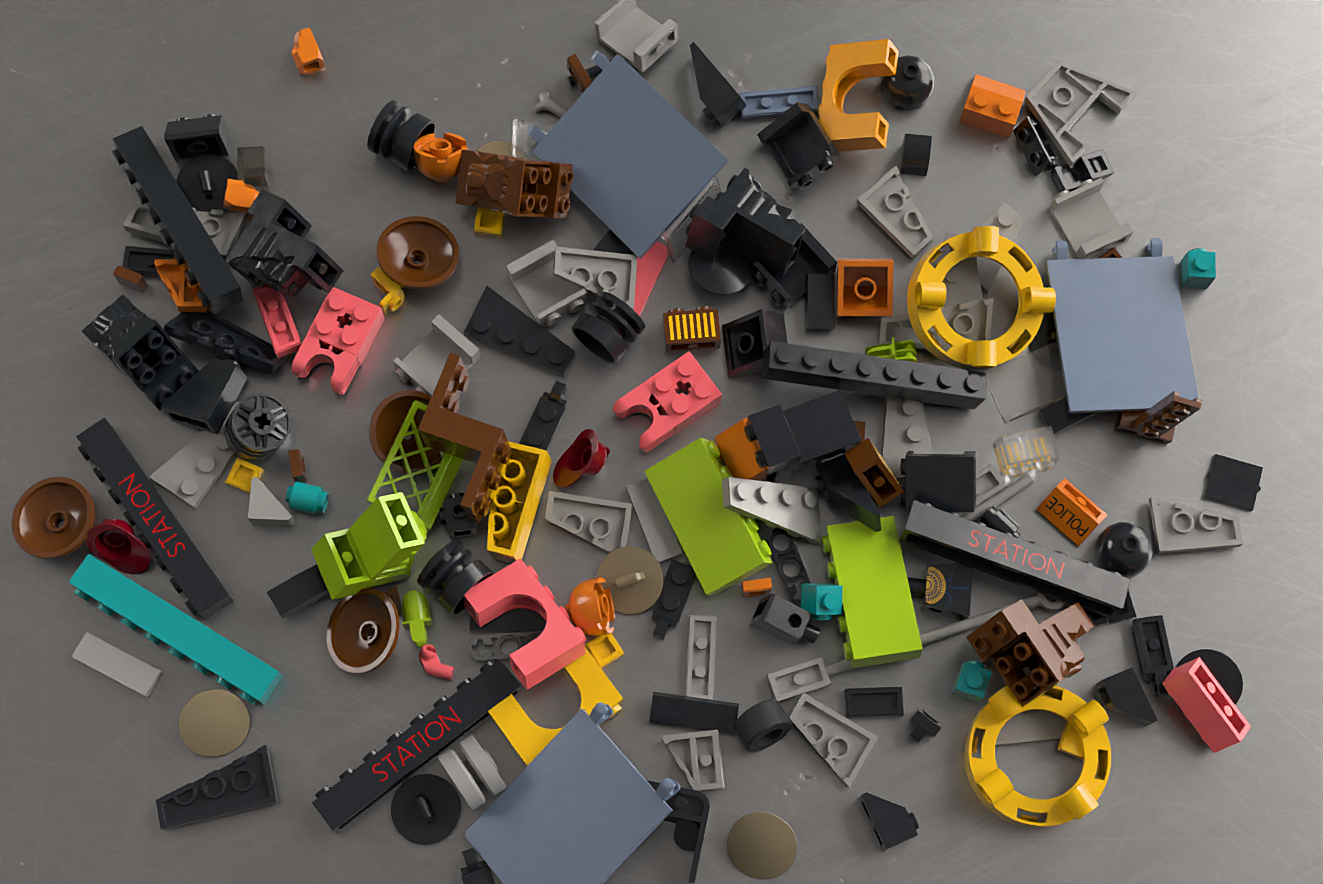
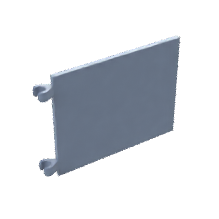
M595 50L591 54L590 59L603 71L548 134L533 123L526 129V132L539 143L532 152L540 160L573 164L574 179L570 190L639 258H642L729 160L621 56L617 54L610 62L602 53Z
M1150 239V243L1146 246L1149 257L1068 259L1067 242L1056 241V246L1052 249L1055 260H1046L1045 264L1049 288H1053L1056 294L1053 314L1069 413L1148 410L1173 391L1179 392L1182 398L1189 400L1199 399L1173 256H1162V239Z
M602 702L596 704L590 715L581 708L463 834L503 884H603L672 812V809L665 801L680 790V785L676 780L666 778L655 791L598 726L613 714V709L608 704Z

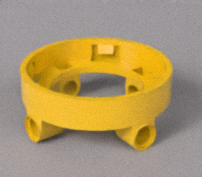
M994 226L974 227L971 232L956 235L931 248L916 265L907 291L909 319L920 342L938 359L950 365L968 369L997 367V364L1004 363L1020 354L1035 337L1041 325L1043 314L1053 312L1056 303L1055 290L1043 287L1040 274L1027 253L1011 240L1000 236L999 228ZM949 246L952 251L945 255L933 268L930 263H933L943 254L939 250ZM982 257L997 262L1009 272L1018 290L1019 305L1014 322L1004 334L990 341H972L960 336L947 324L941 311L946 302V286L942 281L947 272L956 263L966 258ZM932 326L937 334L951 346L947 351L941 349V344L932 334L929 335L927 332Z
M1008 685L988 699L989 702L979 711L969 728L965 742L964 760L966 773L974 792L992 813L1016 826L1045 829L1065 824L1075 818L1079 820L1099 805L1096 801L1102 794L1110 774L1111 747L1103 725L1109 718L1103 707L1096 700L1092 699L1086 703L1069 690L1054 686L1022 707ZM1044 710L1054 713L1070 723L1080 738L1084 756L1081 774L1076 783L1067 792L1058 797L1034 799L1024 796L1014 790L1009 778L997 767L995 744L998 734L1010 718L1021 712ZM977 729L985 730L981 742V759L972 757V754L977 753L979 737H973ZM1021 809L1031 813H1047L1046 821L1037 822L1038 817L1023 814L1019 819L1017 818V810Z

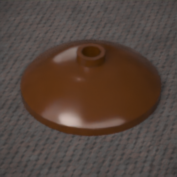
M410 216L396 220L384 229L377 243L376 254L381 270L390 280L409 289L423 290L439 286L452 276L458 265L459 247L452 232L442 223L427 217ZM413 261H420L421 263L415 264Z
M405 390L388 396L376 407L369 423V440L375 455L383 464L413 402L417 400L428 406L432 396L420 391ZM418 409L413 418L417 429L425 414ZM419 433L423 448H426L427 446ZM413 434L410 436V439L403 438L401 444L405 454L419 450ZM435 449L425 451L430 467L440 463L442 459L440 451ZM399 450L397 451L395 457L400 456ZM420 453L406 457L411 473L425 469ZM402 459L391 463L390 469L406 474Z
M51 477L37 482L24 492L14 508L12 532L16 542L25 552L40 559H56L70 554L83 544L87 539L88 531L93 527L95 520L93 499L84 486L70 478ZM65 521L64 524L59 528L60 522Z
M365 588L355 595L343 597L338 602L329 618L326 633L328 651L338 667L350 673L365 674L378 669L387 661L397 644L400 630L398 611L391 598L382 591Z

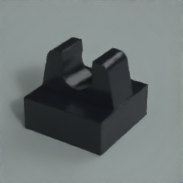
M919 708L911 718L917 726L909 736L919 743L927 732L935 737L943 725Z

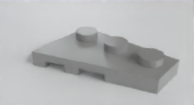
M895 166L857 199V204L913 259L932 242L933 236L920 211L916 209L910 197L911 194L907 186H904L900 173Z
M1004 203L980 226L998 227L1000 236L1014 242L1024 220ZM976 257L981 290L987 295L1001 265L987 258Z
M946 232V234H945V240H947V239H949V238H951V237H954V236H956V235H959V234H953V233H947V232ZM949 246L943 248L941 259L952 251ZM966 258L956 263L947 272L942 281L946 286V302L944 306L983 299L977 258Z
M556 246L553 276L579 288H584L595 295L602 291L611 293L634 309L637 255Z
M549 491L545 520L610 553L627 545L633 504Z
M1150 497L1148 500L1157 554L1231 548L1243 545L1239 517L1206 509L1204 511L1186 507V505L1180 503L1163 502L1161 499Z
M802 692L788 718L847 787L850 788L878 737Z

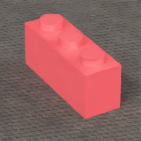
M1200 657L1174 668L1162 683L1168 694L1173 697L1184 712L1185 717L1190 720L1213 753L1241 742L1251 726Z

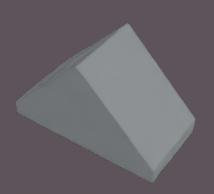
M255 476L251 480L249 521L252 525L293 527L296 524L293 516Z

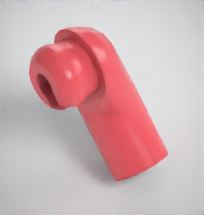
M423 645L419 652V661L424 672L428 675L451 681L455 667L440 663L436 648L433 645Z

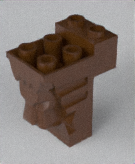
M462 150L455 204L499 210V212L509 213L512 216L566 218L570 208V186L574 179L573 164L521 158L477 150Z
M1021 599L998 612L966 638L982 662L990 658L1021 706L1024 707L1065 678H1070L1082 670L1080 663L1084 661L1085 656L1076 640L1089 632L1094 627V624L1079 603L1038 624Z

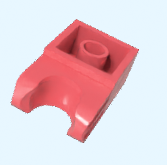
M333 287L330 293L327 294L293 360L292 374L299 378L307 377L312 368L317 364L323 362L331 363L334 365V373L330 381L332 390L339 395L345 394L385 320L382 308Z
M689 351L617 400L612 411L619 418H626L634 413H644L651 418L652 425L640 436L639 440L641 450L649 452L720 405L722 393ZM685 390L688 394L686 396L684 393L678 394V391Z

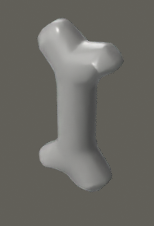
M548 92L540 93V102L535 105L536 112L550 111L560 118L568 111V109L552 101Z

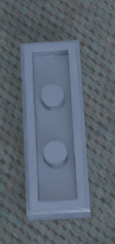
M817 86L738 93L747 105L740 112L741 121L778 118L796 102L809 104L814 114H819L820 102Z

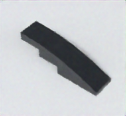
M315 564L267 591V594L280 616L284 618L307 603L311 605L329 594V591L318 565Z

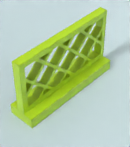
M415 400L366 501L372 504L377 499L375 496L379 488L390 484L393 494L398 493L394 482L408 478L413 494L405 496V499L415 497L418 506L416 513L423 520L428 531L434 523L444 501L443 499H445L463 459L440 451L442 457L440 463L430 467L425 451L432 448H423L419 431L413 419L417 409L425 413L428 406ZM409 426H411L412 431L407 432ZM413 434L419 450L405 454L401 442L404 437ZM399 450L400 456L395 457L397 451ZM420 453L425 469L411 473L406 457ZM402 459L407 475L393 479L389 467L392 462ZM437 468V470H436V472H435V474H434V476H433L431 470ZM427 472L430 484L426 490L418 492L413 476ZM385 476H387L388 481L382 483ZM425 493V495H424V497H423V499H422V501H421L419 495Z

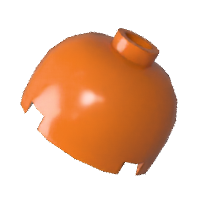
M435 133L420 137L414 144V159L418 169L423 175L437 182H447L459 175L461 151L468 150L466 140L459 135L444 133V138H435Z
M602 577L588 579L578 584L570 594L569 603L565 605V610L575 627L578 626L584 634L591 636L611 634L614 631V627L609 628V621L615 620L614 604L610 589H603L601 583L606 581Z

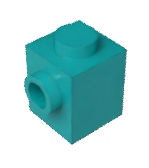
M1203 248L1188 250L1180 262V287L1208 289L1216 278V252H1207Z
M830 583L801 584V608L813 614L815 620H831V615H841L842 586Z
M970 660L969 663L964 662L959 668L951 694L978 704L984 699L992 671L987 670L986 665L977 661Z

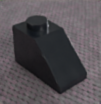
M1133 667L1105 678L1096 684L1097 690H1095L1097 699L1102 706H1106L1107 711L1145 727L1158 721Z
M867 792L858 797L882 851H886L918 835L916 831L919 829L918 822L912 812L908 814L905 807Z

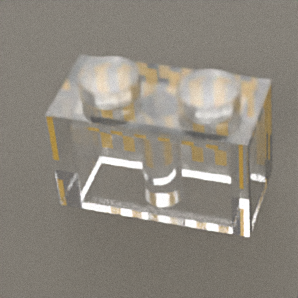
M1051 426L997 437L993 444L1001 476L1010 475L1011 478H1016L1027 474V471L1037 469L1038 472L1047 471L1054 468V465L1060 458Z

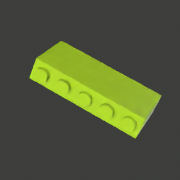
M699 438L644 472L706 595L716 596L771 565L773 562L770 558L772 553L768 544L764 540L761 541L757 533L759 527L755 519L724 508L722 479L733 476L728 467L722 465L719 459L721 453L717 445L708 439Z
M894 516L880 518L882 531L875 532L861 522L855 521L828 525L825 536H822L824 553L829 552L830 562H827L829 579H834L835 585L842 586V614L837 618L840 633L845 632L847 641L843 643L844 656L846 660L850 659L852 668L920 658L923 650Z

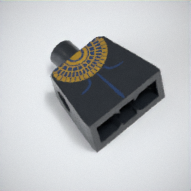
M959 563L928 565L924 570L923 579L907 578L911 595L922 596V610L960 621L968 619L970 616L973 568Z

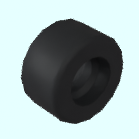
M770 699L762 701L746 710L736 720L734 728L749 751H759L781 740L791 729L792 723L777 700Z

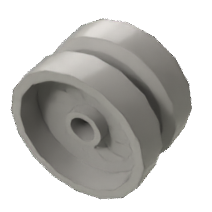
M471 734L460 741V749L467 760L462 762L457 753L452 749H448L438 756V759L472 811L485 803V796L478 785L483 783L488 792L493 796L504 791L507 786L498 774L500 770L485 748L482 749Z

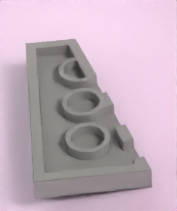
M134 203L123 225L125 231L164 242L159 232L162 230L159 224L154 225L148 215L147 210H149L147 204ZM193 208L225 261L247 220V213L237 211L236 214L224 213L223 210L212 209L211 212L196 211V208Z
M994 298L948 305L941 308L947 324L957 334L972 341H990ZM908 313L881 318L879 345L892 343V337H894L895 342L913 340L916 343V348L926 349L915 334ZM933 326L927 331L929 335L932 334L941 344V349L948 350L951 347L937 334Z
M886 397L882 457L895 474L897 480H905L906 475H901L900 465L901 458H905L908 451H914V454H932L923 402Z
M239 402L233 405L218 434L202 431L151 474L149 478L191 507L197 509L236 456L228 447L224 432L225 423Z
M734 477L722 479L724 508L751 519L757 518L765 522V525L772 528L779 527L788 531L787 534L807 539V542L813 545L822 543L819 498L816 488Z

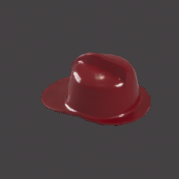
M585 429L557 461L553 471L554 484L558 487L566 488L575 483L581 476H595L602 470L606 458L610 454V449L598 441L594 430Z
M104 519L101 524L95 525L88 531L86 545L89 550L114 568L128 574L142 573L148 568L150 553L147 547L135 537L132 526L126 521Z

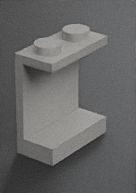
M617 0L615 5L606 13L601 14L595 22L597 39L642 73L679 40L676 22L669 18L663 25L639 9L636 6V0Z
M1102 178L1092 181V179L1086 180L1077 187L1078 189L1071 192L1068 190L1060 192L1054 197V201L1049 209L1077 259H1092L1107 252L1112 247L1115 248L1128 242L1133 234V230L1128 223L1122 226L1119 225L1101 194L1100 189L1104 183Z
M554 240L506 265L509 279L535 321L542 327L556 324L561 320V316L568 312L575 313L579 311L587 302V292L584 288L580 289L553 276L554 253L557 246Z
M440 314L431 321L433 330L402 361L398 357L393 360L396 368L395 374L404 383L410 381L416 387L415 391H420L430 396L433 395L450 353L461 356L467 372L481 358L479 349Z

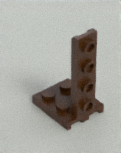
M1173 391L1148 410L1120 411L1116 428L1137 432V435L1163 440V443L1169 444L1173 440L1175 426L1200 410L1202 399L1194 398L1189 400L1180 397L1179 392Z

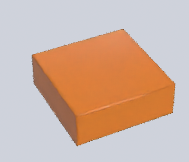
M771 578L742 581L741 585L742 597L744 598L769 595L772 589Z

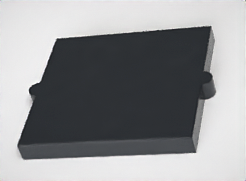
M1215 454L1211 471L1207 474L1209 480L1204 498L1253 511L1257 493L1261 490L1259 483L1263 467Z

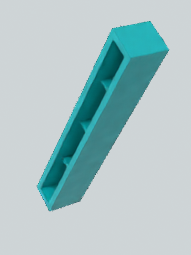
M90 554L86 556L69 580V583L76 588L73 592L75 595L87 602L90 598L99 602L97 606L99 610L109 616H112L115 612L123 617L120 621L122 624L133 631L137 627L146 632L144 637L157 646L161 642L165 643L170 647L167 652L176 658L183 660L186 656L194 661L192 667L202 674L206 675L208 671L218 676L215 680L217 683L228 690L232 686L242 691L239 696L252 705L256 701L265 705L283 677L278 670Z

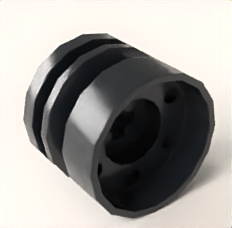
M392 100L383 107L374 121L368 136V150L375 154L379 153L380 157L385 159L392 156L391 159L395 165L411 172L417 168L414 159V144L416 140L422 136L435 133L436 123L419 113L412 116L410 108L402 107V104Z
M602 291L596 296V302L594 301L589 305L592 315L583 313L571 327V330L579 342L603 361L614 365L619 362L628 350L624 341L635 342L637 335L644 331L645 324L628 304L613 294Z
M257 393L246 396L237 404L225 423L224 436L227 445L235 455L245 460L260 461L267 459L286 441L291 431V417L287 407L270 394ZM257 420L262 421L263 429L258 428Z
M458 539L451 541L439 550L428 561L417 579L419 586L422 588L428 587L427 593L430 596H434L444 590L438 603L451 616H456L466 609L463 596L473 586L493 575V571L480 559L467 565L472 552L469 549L463 550L464 545Z

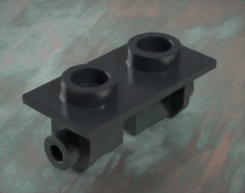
M1029 116L1026 117L1013 132L1035 175L1038 176L1046 167L1048 170L1058 165L1056 162L1058 158L1055 156L1050 144L1043 145L1047 138L1040 123L1036 122L1035 119L1030 120Z

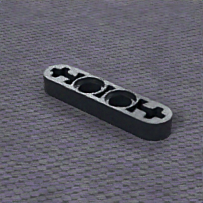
M777 527V531L772 533L768 546L788 601L801 608V600L794 598L797 594L795 584L789 587L788 583H795L803 578L804 582L799 583L801 589V584L811 582L793 536L787 534L788 531L778 530L779 527ZM785 537L789 542V547L784 551L777 550L773 546L775 538ZM786 563H795L799 567V573L794 577L787 576L783 572V566Z

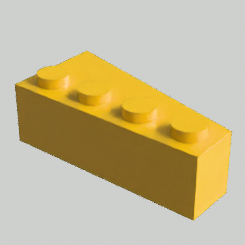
M509 442L512 449L510 460L507 465H502L499 473L501 474L499 487L496 491L492 490L490 495L491 509L488 524L487 551L493 559L513 563L520 558L522 560L552 460L547 450Z

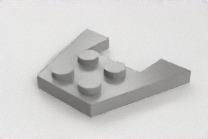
M1058 62L1026 96L1024 101L1067 164L1071 167L1087 150L1089 145L1069 131V129L1097 99L1119 114L1135 97L1137 92Z

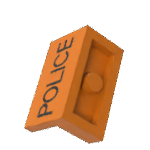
M1066 478L1053 489L1036 509L1077 546H1080L1107 516L1103 510Z

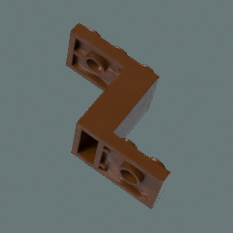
M450 353L418 431L427 447L477 464L460 505L468 520L479 523L481 517L488 514L491 506L490 495L492 490L496 491L501 481L500 470L503 464L507 465L512 449L503 429L457 414L460 405L458 399L461 392L467 390L470 377L461 356Z

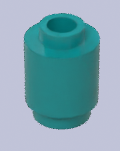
M296 481L294 486L288 487L285 501L289 502L290 509L315 515L318 512L324 514L329 500V492L324 491L323 487Z

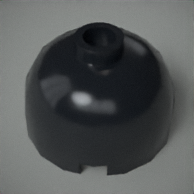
M906 55L898 57L896 75L882 76L881 90L884 98L890 105L894 107L897 105L908 111L922 107L928 102L934 90L935 80L932 68L926 61L917 56Z
M1118 522L1108 526L1099 535L1094 546L1095 559L1101 569L1115 571L1121 574L1122 577L1130 579L1139 575L1149 565L1153 554L1152 541L1148 533L1141 526L1131 522Z

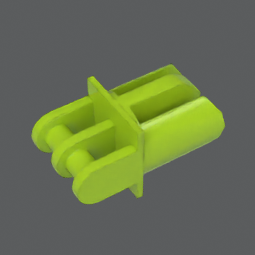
M892 337V343L867 346L865 348V355L917 362L916 343L913 340L895 342L894 337Z
M411 590L403 596L401 603L402 625L405 630L410 629L414 644L421 648L428 643L426 626H433L430 604L422 592Z

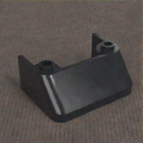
M647 780L656 791L660 783ZM680 787V790L675 795L665 801L672 809V812L663 821L676 823L674 831L676 844L684 850L694 852L688 882L695 883L710 802L704 793Z

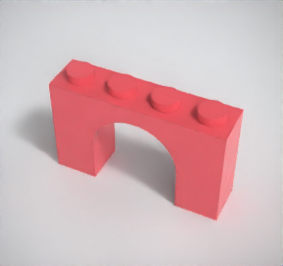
M521 558L476 584L463 596L465 608L479 627H482L503 613L517 608L533 610L544 618L546 626L540 636L509 655L511 669L527 690L585 655L584 642L586 637L583 631L578 626L574 628L570 623V617L565 608L556 605L550 589L546 585L542 587L538 582V575L533 567L530 565L527 567Z

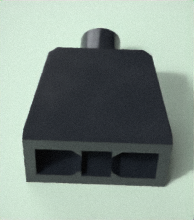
M774 593L767 595L759 601L749 624L758 630L791 644L800 640V638L814 644L820 633V628L808 623L811 616L809 612Z

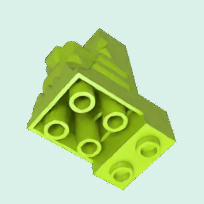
M403 492L378 497L349 529L324 534L311 548V551L331 599L334 600L355 595L361 589L409 578L411 576L410 570L413 565L414 555L425 544L424 541L428 531L423 520L418 517L416 512L410 510Z

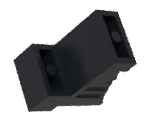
M744 168L738 176H732L727 185V190L724 193L719 192L715 200L707 196L701 205L697 203L693 207L689 216L692 221L685 232L688 236L685 247L713 263L724 248L728 246L752 261L758 260L764 268L783 278L796 261L806 227L793 219L794 211L792 209L778 205L777 201L769 193L761 190L762 185L751 175L749 169Z
M262 189L247 211L253 216L251 222L231 249L225 262L253 286L263 288L266 285L269 289L273 288L283 297L288 295L297 296L307 283L319 290L322 289L330 293L344 270L317 244L304 239L312 225L285 199Z
M123 294L81 331L94 347L117 367L159 411L162 410V404L199 372L155 319L152 320L150 317H147L145 313L135 307Z
M841 390L786 410H782L779 404L748 415L747 426H744L748 441L754 442L757 452H754L756 462L759 468L764 467L767 474L766 479H771L772 483H781L789 478L794 470L804 471L810 463L817 465L823 459L831 458L841 453L845 454L846 451L862 442Z

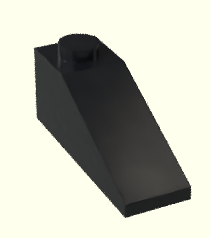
M693 42L690 44L699 96L706 106L702 111L712 122L717 119L724 126L747 105Z
M844 454L817 464V477H814L817 491L819 493L823 492L829 503L873 531H882L880 512L866 487L854 473L846 455Z

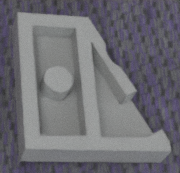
M719 730L663 736L664 743L670 749L675 761L686 775L693 790L725 789Z

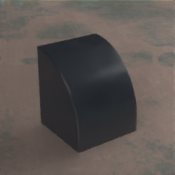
M905 133L901 150L900 174L927 176L932 136Z

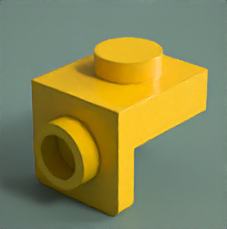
M377 267L370 275L373 284L386 294L380 301L379 306L382 308L383 313L387 315L390 311H396L401 306L405 296L402 287L390 280Z

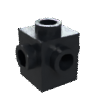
M465 493L451 494L450 498L443 499L444 508L439 510L441 525H447L449 538L478 534L476 522L468 520L460 505Z

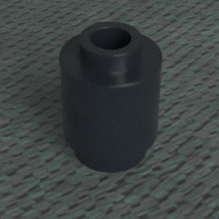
M992 506L979 520V522L991 529L1011 533L1016 538L1021 535L1017 531L1021 526L1001 508L998 510Z

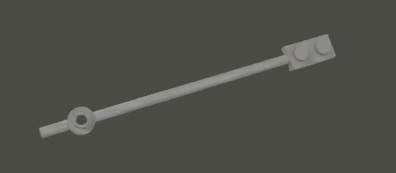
M1041 593L1023 600L1029 610L1041 606L1047 611H1057L1066 603L1058 599L1055 602H1051L1047 599V595ZM1012 604L921 633V643L925 645L979 627ZM822 657L767 674V678L774 699L782 702L800 696L802 692L806 694L830 686L829 676L852 669L850 659H843L824 665Z

